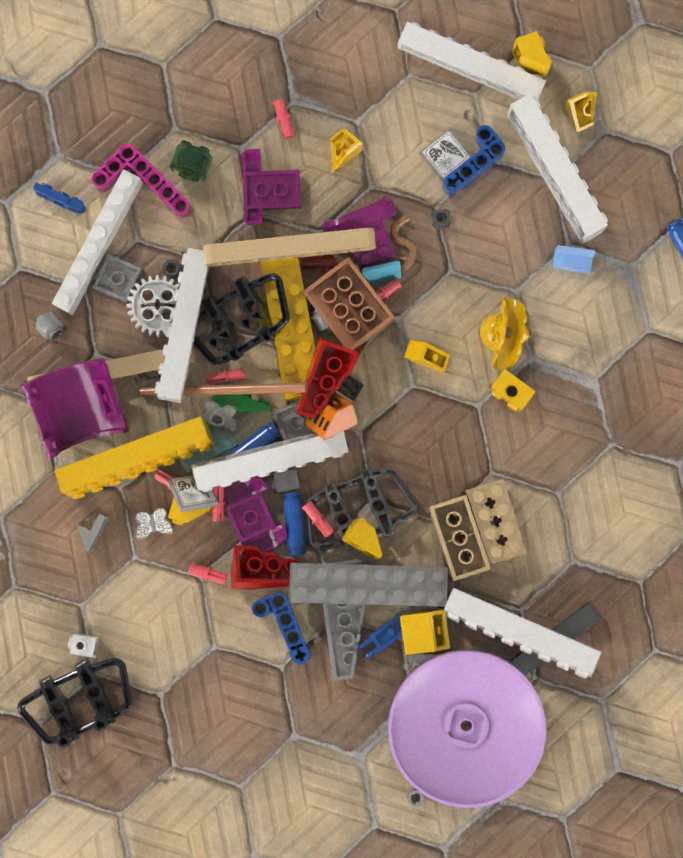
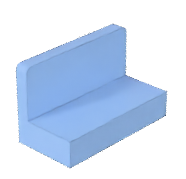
M558 245L554 251L552 268L590 274L595 251Z

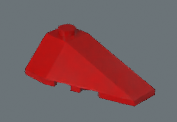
M320 337L305 380L307 392L301 393L296 413L315 419L330 397L339 389L345 378L353 371L359 352Z
M235 545L231 565V589L255 590L290 587V563L302 562L280 557L274 552L269 553L260 550L256 546Z

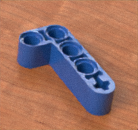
M482 125L477 130L475 141L481 150L445 177L442 188L447 195L458 193L503 157L505 145L490 126ZM487 133L489 138L482 139L479 134ZM497 147L501 153L494 154L491 149ZM484 159L486 164L483 166L478 165L476 160ZM468 170L471 176L464 177L461 172ZM458 178V181L455 183L454 187H448V183L452 184Z
M277 592L254 602L252 612L255 616L265 617L274 613L293 661L296 664H305L310 656L309 649L286 594ZM279 595L284 598L282 606L274 604L275 596ZM258 603L265 604V613L260 614L256 611ZM283 614L291 616L292 621L290 624L282 623L281 616ZM290 632L298 633L299 640L297 642H291L288 639ZM302 642L303 646L299 648L302 653H306L304 660L296 658L298 654L297 648L293 650L291 646H297Z

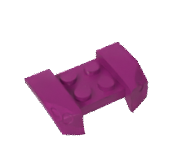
M254 476L249 481H239L224 488V501H226L224 506L241 544L256 546L260 550L270 552L287 541L285 523L277 527L275 526L261 492L269 487L261 477Z

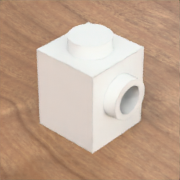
M78 633L73 634L68 641L69 654L95 657L99 637Z

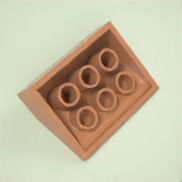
M349 257L303 291V294L343 346L352 350L380 333L395 321L394 315Z

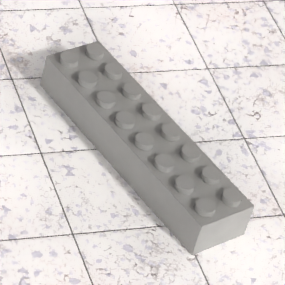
M290 563L289 602L446 606L448 567Z

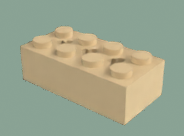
M501 479L465 490L464 492L467 496L489 565L526 554L504 480ZM487 498H490V501H494L492 509H489V506H485ZM494 516L500 520L498 527L491 525L490 521H493ZM499 535L505 537L506 541L503 542V546H501V543L497 544L496 542L499 539Z
M464 495L428 507L452 581L490 570L491 568L467 496ZM449 515L457 516L458 521H455L456 525L448 522ZM456 533L464 536L460 544L454 540ZM463 551L470 554L467 562L460 558Z

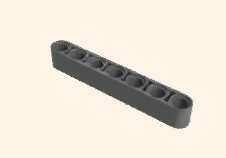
M589 601L551 630L574 640L602 618V615L593 603ZM521 651L508 662L526 676L545 661L538 658L539 654L532 652L530 655Z

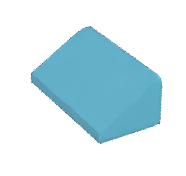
M400 261L363 268L362 275L370 285L391 281L395 278L400 279L402 276Z

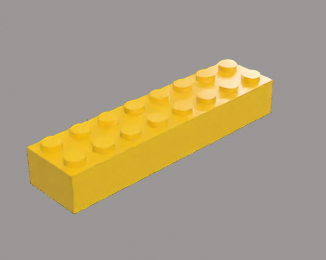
M299 259L260 262L262 276L276 273L282 278L290 313V321L280 332L275 334L276 337L274 338L282 383H305L315 352V345L306 297L303 294L304 286ZM274 281L265 283L264 286L272 326H275L282 319L276 284ZM284 393L286 402L298 400L301 396V393Z
M200 416L54 471L61 492L71 498L79 499L84 497L85 493L103 490L104 486L118 485L123 479H134L142 472H153L161 465H172L175 463V460L180 458H191L194 453L199 451L200 453L211 450V447L215 446L209 425Z

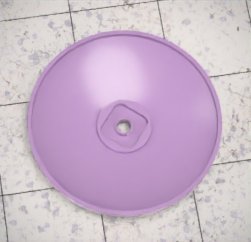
M471 650L453 651L427 660L412 671L404 680L391 705L388 737L390 749L399 770L414 788L436 802L454 807L474 808L499 802L515 793L528 781L536 770L544 751L546 719L536 690L525 675L515 666L498 656L485 652ZM465 720L472 723L471 728L468 730L461 728V723Z

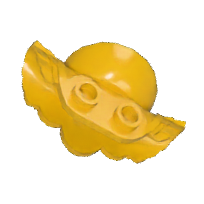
M503 297L500 313L487 317L480 329V337L483 344L493 351L492 367L495 369H506L514 366L521 354L522 343L529 338V330L525 325L527 321L526 307L519 300L511 297ZM506 327L510 328L512 332L509 338H505Z

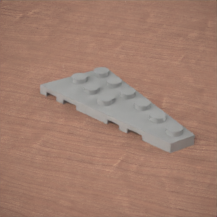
M366 557L326 564L372 565L373 559ZM322 603L333 681L353 678L366 604Z

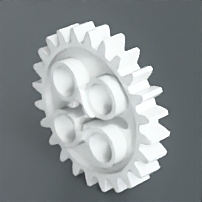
M156 275L155 280H152L151 276H149L148 282L142 278V285L140 286L136 283L135 287L137 290H130L133 297H127L132 302L126 304L127 308L132 309L127 312L128 316H133L130 321L131 323L137 321L135 328L137 329L142 326V333L149 330V336L153 332H156L157 337H159L160 332H163L166 336L168 326H172L173 319H164L162 314L166 311L171 312L172 308L168 307V305L173 304L175 305L173 308H176L177 301H174V296L180 284L178 283L174 286V279L167 282L166 276L162 280H159L158 275ZM151 293L153 298L146 301L143 299V295ZM170 293L173 297L171 300L166 301L162 298V295ZM157 302L160 303L159 310L155 308ZM141 305H148V307L142 308ZM147 311L154 314L149 320L143 317V314Z

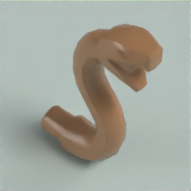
M407 214L397 218L392 223L390 229L393 240L409 249L410 254L408 257H399L400 260L404 261V265L401 266L403 271L413 265L417 256L415 244L398 234L399 229L410 221Z

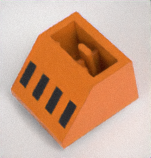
M336 392L330 397L315 419L308 417L305 425L323 440L331 439L336 434L348 430L357 424L353 404Z

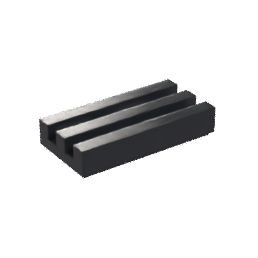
M347 376L346 379L357 385L358 389L344 381L341 385L354 392V395L352 396L340 387L336 391L355 401L364 385L351 376Z

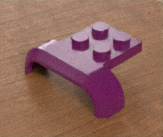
M245 149L241 154L244 222L249 226L263 225V210L301 209L300 171H262L260 149Z
M383 196L381 200L339 218L324 220L321 226L323 232L374 228L376 249L353 252L360 271L363 268L371 267L396 257L382 222L397 213L393 200L390 197Z

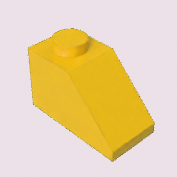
M415 340L409 341L404 358L416 364L443 373L450 354L426 342Z
M173 498L168 518L172 519V523L183 526L184 522L190 523L212 510V507L181 512L175 498Z
M364 518L352 520L342 541L373 560L380 559L382 552L375 528Z

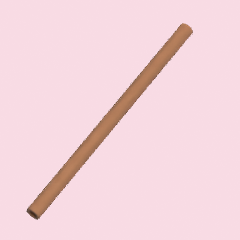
M307 383L185 386L183 396L307 392ZM155 387L140 388L141 397H158V393H155Z

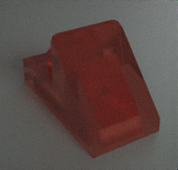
M323 255V258H319V256L304 257L300 261V269H333L338 265V257H334V255Z

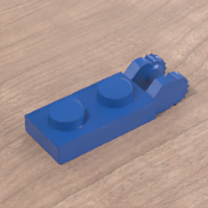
M36 182L33 187L37 196L79 215L86 210L81 199L79 200L77 197L70 199L67 193L63 191L58 193L52 190L53 188L46 183L41 185Z
M401 613L369 635V638L358 645L359 649H362L371 641L376 644L377 647L365 655L367 659L377 652L384 650L403 636L400 620Z

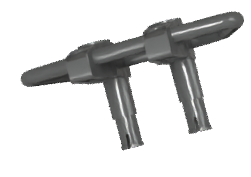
M385 468L374 471L370 469L362 472L360 476L345 482L325 486L323 490L307 500L306 504L310 501L315 504L324 497L328 498L334 523L342 537L341 539L319 543L317 541L316 525L312 524L313 521L307 515L310 544L318 551L345 545L348 552L355 550L354 547L342 541L351 524V516L347 512L339 494L342 490L363 483L370 504V510L379 525L375 527L376 534L382 533L384 538L395 534L393 527L415 516L419 510V503L394 469ZM391 476L411 504V509L391 519L387 502L378 487L377 477ZM378 500L384 504V509L379 512L373 508V503ZM340 514H345L348 517V522L345 525H340L337 522V517Z

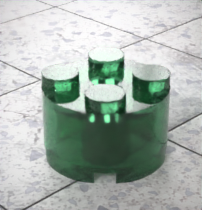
M182 140L176 146L169 168L172 172L174 170L178 171V176L194 182L202 179L203 182L206 180L213 157L209 154L210 149L207 147H196L190 142Z

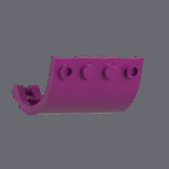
M104 358L68 365L43 374L21 385L22 392H25L27 397L25 398L27 405L30 404L41 433L42 440L40 441L42 446H45L47 459L54 458L60 452L81 442L110 434H124L129 431L127 420L121 408V402L116 394L115 386Z

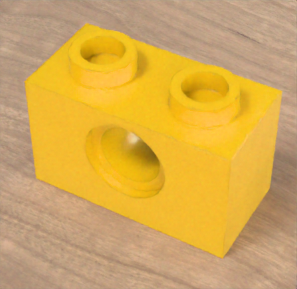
M506 369L502 371L490 388L492 391L491 395L498 400H505L508 403L507 406L515 412L517 410L522 411L536 392ZM508 387H513L516 390L514 397L507 395L506 390Z

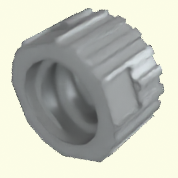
M413 789L409 792L407 800L410 806L418 808L423 805L425 797L417 789ZM419 794L421 797L420 801H412V795Z

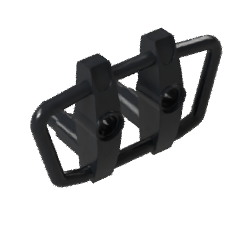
M269 273L249 282L247 277L242 276L233 281L235 289L219 299L210 295L202 300L204 310L199 314L198 324L208 317L211 328L216 334L212 338L209 337V347L226 352V355L215 357L195 334L194 345L211 364L219 365L231 360H238L244 356V352L254 346L275 338V334L288 324L290 313L283 280L278 274ZM270 281H274L276 284L282 319L275 326H272L265 303L254 289ZM239 296L243 310L247 314V316H244L245 318L242 317L240 320L241 327L258 333V336L243 345L240 344L234 323L222 307V305ZM254 303H256V304H257V308H256V310L253 312V311H252V306H253ZM224 322L225 328L221 330V324Z
M110 658L90 665L88 660L84 659L75 663L76 670L56 679H53L51 674L40 679V688L19 701L17 706L19 715L45 744H58L61 748L68 747L73 740L80 738V734L95 728L97 731H102L103 728L105 730L108 724L115 723L116 718L129 710L133 703L127 667L123 660ZM114 665L119 668L125 701L115 711L111 708L102 681H100L95 671ZM77 677L81 681L86 698L96 712L95 720L79 727L76 725L68 699L59 688V685ZM97 687L100 692L94 694L89 688ZM44 695L49 712L60 728L58 735L49 737L26 711L25 706ZM61 703L64 708L58 710L54 707V704Z

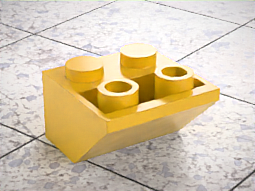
M537 31L516 38L512 54L517 66L525 69L529 74H538L544 79L548 74L552 61L550 55L545 53L544 39L542 36L539 37Z
M444 609L427 610L400 616L405 655L435 652L450 648Z

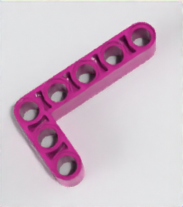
M130 144L120 147L92 176V182L99 191L105 192L117 182L123 169L126 171L131 169L177 216L184 218L191 213V206L188 200ZM127 152H133L131 158L124 157ZM113 165H120L119 170L111 171ZM140 165H146L147 167L144 171H138ZM100 178H106V182L103 185L98 184ZM153 178H160L158 184H151ZM166 191H173V195L170 198L164 197ZM182 203L187 205L185 210H177L178 205Z

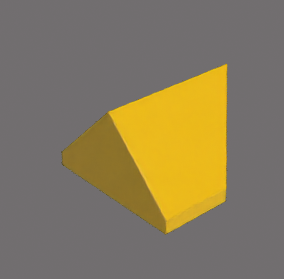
M583 92L567 100L564 109L576 132L594 125L593 116L597 92Z
M345 128L329 139L331 141L332 172H336L362 151V142Z

